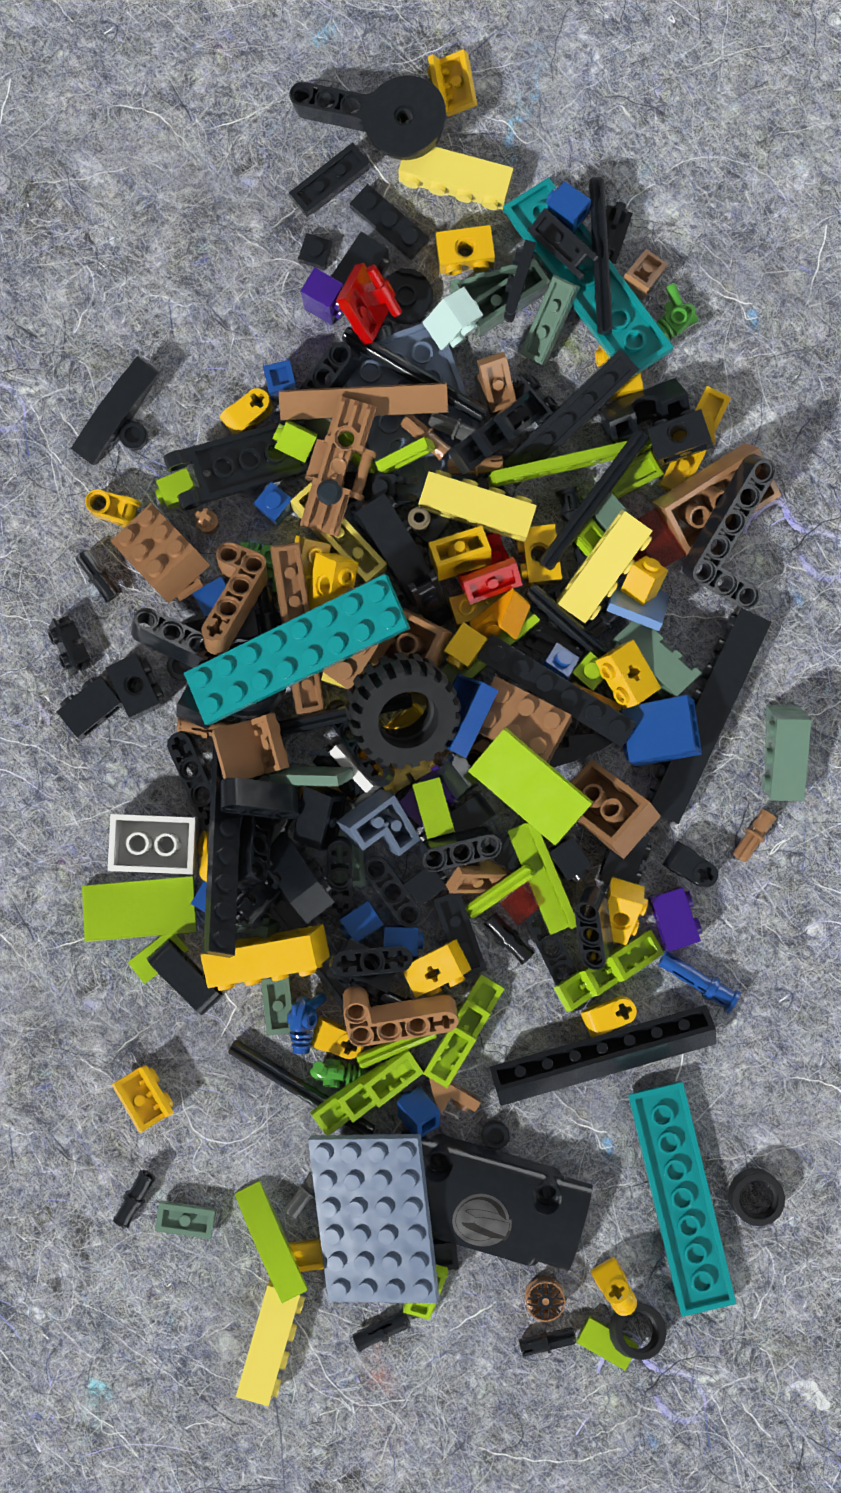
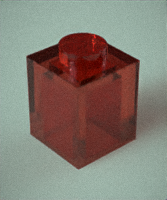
M522 885L499 901L517 925L539 909V906Z

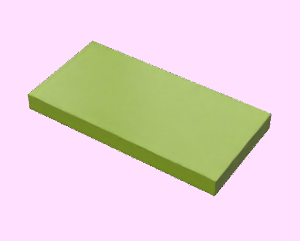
M506 727L468 770V772L554 845L561 840L593 803L592 800Z
M194 877L82 886L84 942L198 933L196 907L191 904L195 897Z

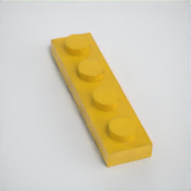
M706 386L695 411L701 409L703 416L713 415L714 430L716 431L731 397ZM707 450L669 463L659 487L670 491L695 475Z

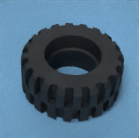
M401 652L394 653V658L388 659L386 655L378 658L379 663L374 666L371 663L365 666L364 670L366 672L362 676L357 674L353 680L355 688H349L346 696L349 702L345 704V713L348 717L347 722L360 748L372 760L377 759L379 764L388 767L392 763L394 768L404 769L405 764H410L411 768L420 766V762L423 760L430 762L435 759L434 754L438 751L443 753L448 748L446 742L448 740L452 741L457 733L454 726L458 727L461 716L458 713L461 710V705L456 696L457 692L440 667H437L428 658L422 660L418 654L410 653L407 658ZM410 691L426 695L427 703L423 714L410 726L401 729H389L379 725L380 712L392 697Z

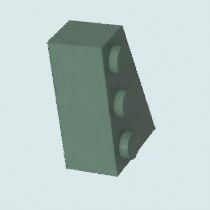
M532 259L517 312L545 295L550 284V280L536 259ZM512 264L501 267L497 271L485 274L482 272L470 278L450 281V294L465 287L471 298L477 302L483 314L475 323L477 325L475 331L479 337L505 321V306L510 293L506 292L505 288L509 274L515 276L516 265Z
M634 621L628 624L612 640L615 644L613 646L614 649L618 645L634 639L661 686V689L655 692L661 699L664 697L666 699L677 697L701 674L696 667L691 670L681 660L683 655L678 650L673 651L656 630Z
M766 705L765 774L762 776V790L765 791L770 800H805L812 720L800 706Z

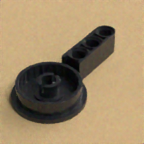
M417 76L395 77L386 81L369 94H361L308 82L295 83L289 92L290 100L299 117L366 132L371 143L379 151L397 160H413L430 152L441 138L446 123V105L442 94L431 82ZM359 109V111H357L356 113H351L354 110ZM407 120H411L408 124H402Z
M140 608L134 613L131 635L136 641L192 668L219 656L207 651L201 632L151 608ZM145 623L150 627H142L140 624ZM170 635V636H173V637L176 638V639H175V640H170V639H167L165 636ZM235 639L227 651L252 639ZM191 648H198L201 652H194ZM286 689L231 716L245 719L264 716L280 704Z

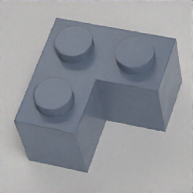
M382 789L378 790L337 821L346 838L350 840L352 845L361 850H365L380 839L385 849L400 856L421 840L395 795Z

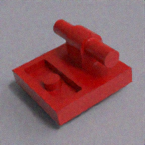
M364 263L354 266L336 301L352 325L354 332L358 335L363 345L373 343L389 311L393 317H397L402 313V309L395 299L396 294L389 281L383 279L376 265H371L367 268Z

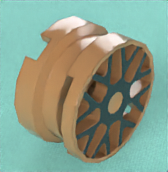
M542 1275L537 1276L536 1279L530 1281L526 1286L524 1296L527 1310L532 1317L538 1321L548 1322L555 1320L561 1315L565 1307V1297L558 1281L554 1280L551 1276Z

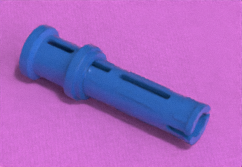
M667 950L657 964L700 991L705 1000H712L723 1007L724 1012L727 1014L731 1012L740 998V991L731 990L720 983L719 978H710Z

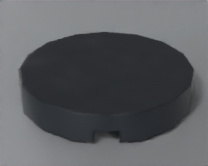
M401 268L385 278L396 294L395 299L402 309V313L397 317H393L389 311L387 317L390 320L399 324H413L421 321L429 313L433 304V289L421 272L414 269Z

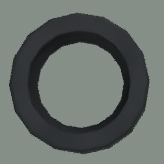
M750 1168L736 1175L729 1186L728 1199L731 1208L742 1221L752 1226H765L773 1223L781 1216L785 1207V1193L782 1185L771 1173L763 1169ZM755 1180L768 1184L773 1193V1201L770 1207L758 1214L747 1211L742 1206L740 1200L743 1187Z
M637 1302L635 1311L630 1315L621 1316L614 1312L610 1320L609 1334L610 1340L618 1352L623 1356L636 1360L651 1359L660 1352L665 1344L667 1335L666 1325L661 1314L654 1307ZM635 1313L645 1315L650 1320L653 1331L650 1342L645 1347L639 1349L632 1348L625 1342L622 1331L627 1317Z

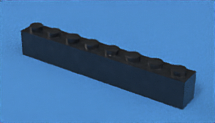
M743 608L737 610L735 614L732 612L729 614L724 625L727 628L724 638L719 637L712 651L716 654L712 664L708 662L702 672L701 677L704 678L701 688L696 687L691 696L695 702L702 755L666 761V764L661 763L655 774V778L658 781L654 789L649 788L645 795V799L660 814V818L673 824L680 823L772 623L771 621Z
M706 1004L490 1066V1071L500 1106L715 1045L716 1027Z

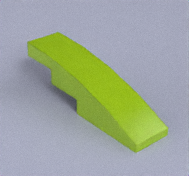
M649 929L629 940L627 945L622 944L613 949L602 969L592 970L585 966L553 988L567 1012L573 1011L590 998L599 996L616 983L627 980L663 955L664 952L652 930Z
M480 973L457 1012L459 1019L457 1027L453 1031L445 1033L425 1068L424 1075L445 1088L449 1087L476 1042L477 1036L491 1015L492 1009L505 989L503 986Z
M405 1050L360 1076L309 1113L323 1133L331 1135L349 1120L355 1122L375 1105L378 1108L421 1076L423 1071L409 1050Z
M259 1180L236 1192L235 1197L281 1303L283 1304L308 1291V1286L296 1263V1257L284 1235L285 1231L261 1181Z

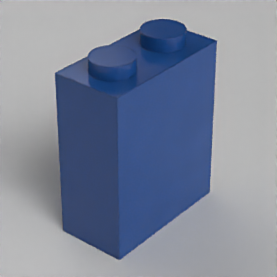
M688 695L622 709L624 716L637 723L626 740L627 744L623 746L625 758L629 760V763L639 767L702 755L695 702Z

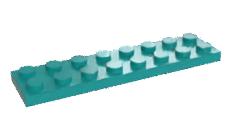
M548 177L505 204L503 212L524 241L526 239L536 242L534 255L551 278L553 275H556L580 287L572 307L610 358L621 348L640 369L636 373L638 374L671 353L674 346L610 260L609 272L613 329L609 335H599L597 333L593 260L587 256L579 266V269L586 275L581 280L527 231L543 209L547 208V197L556 188ZM582 223L574 233L592 249V235Z
M383 574L185 672L184 675L204 724L211 725L410 629V626L388 575Z
M680 1080L627 1093L681 1317L737 1304L683 1081Z

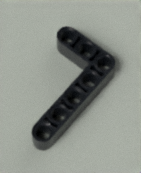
M755 454L748 455L741 462L682 564V571L688 578L744 609H750L758 603L760 598L758 588L721 566L776 474L775 464L771 460ZM761 464L759 473L755 475L756 467ZM746 489L745 497L740 500L742 491ZM731 514L730 522L725 525L726 518ZM717 539L716 546L710 550L712 542ZM702 564V570L696 574L697 567ZM724 577L723 583L718 586L719 580ZM745 589L744 595L739 598L740 593Z

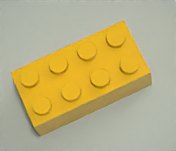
M323 924L277 932L268 938L254 936L237 939L235 956L231 958L201 954L207 988L218 987L219 991L235 987V983L244 982L245 986L261 983L263 978L271 977L272 981H279L288 978V974L299 972V976L311 975L316 973V969L322 967L323 963L330 957Z

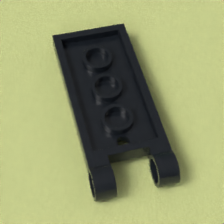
M287 420L189 448L175 450L164 455L163 459L169 472L183 469L191 464L200 487L184 491L177 496L181 509L183 511L191 510L204 503L269 485L270 482L275 483L306 474L309 467L308 460L304 463L275 449L277 441L272 438L279 423L285 426ZM208 470L211 475L205 476L203 471Z

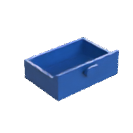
M458 673L452 685L460 701L461 710L458 713L461 716L458 727L454 726L457 732L452 741L448 740L446 744L448 750L466 758L499 690Z

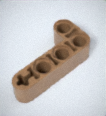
M231 542L221 544L216 550L219 572L230 580L202 626L205 648L208 652L215 655L223 654L230 648L268 581L265 557L256 551ZM227 613H234V614L229 615V616H226V615H225V614H227Z
M352 986L343 993V1014L348 1038L353 1045L358 1047L453 1031L458 1025L459 1019L456 1002L449 995H438L371 1007L368 993L364 988Z

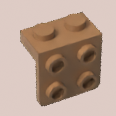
M275 713L219 727L212 731V738L224 779H248L289 768L288 754L283 746L280 725L276 720Z

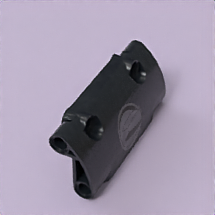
M403 1128L401 1134L412 1133L409 1130ZM436 1134L431 1139H428L427 1135L421 1138L433 1238L528 1266H533L540 1262L567 1271L570 1270L585 1225L592 1196V1184L569 1177L564 1179L561 1172L554 1166L544 1165L450 1137L446 1134Z

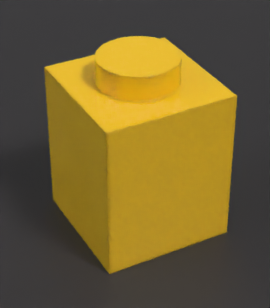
M644 556L632 564L620 591L643 606L656 597L668 573V569L661 566L656 559Z

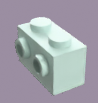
M462 287L445 297L423 321V325L440 350L445 349L449 345L455 348L466 340L465 336L477 328L475 323L483 314L477 302L471 298L465 287Z

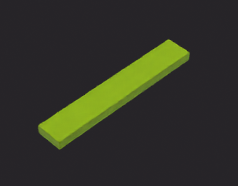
M648 436L649 441L638 455L643 454L652 446L650 436ZM627 441L496 470L487 477L489 487L496 488L610 462L615 459Z

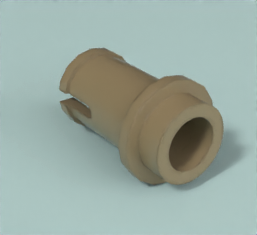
M423 507L413 508L408 515V522L413 531L423 532L430 523V514ZM421 518V519H423L424 521L421 522V523H418V522L415 521V519Z

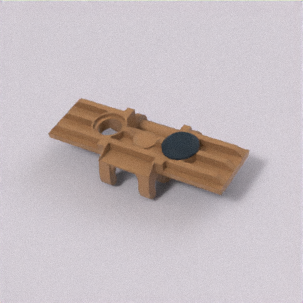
M339 395L325 440H316L305 475V479L312 481V486L300 526L338 537L349 499L363 502L364 496L362 493L372 460L376 459L377 456L376 452L365 448L376 413V406ZM351 432L354 435L353 444L348 447L340 445L338 441L340 434ZM354 454L361 455L362 458L351 491L344 488V477L349 461L352 460Z

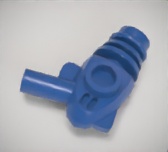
M319 992L310 1000L305 996H300L292 1004V1009L288 1012L287 1022L290 1025V1036L293 1042L291 1046L295 1054L310 1053V1047L312 1046L310 1042H312L314 1032L310 1030L317 1024L316 1008L327 1000L323 992Z

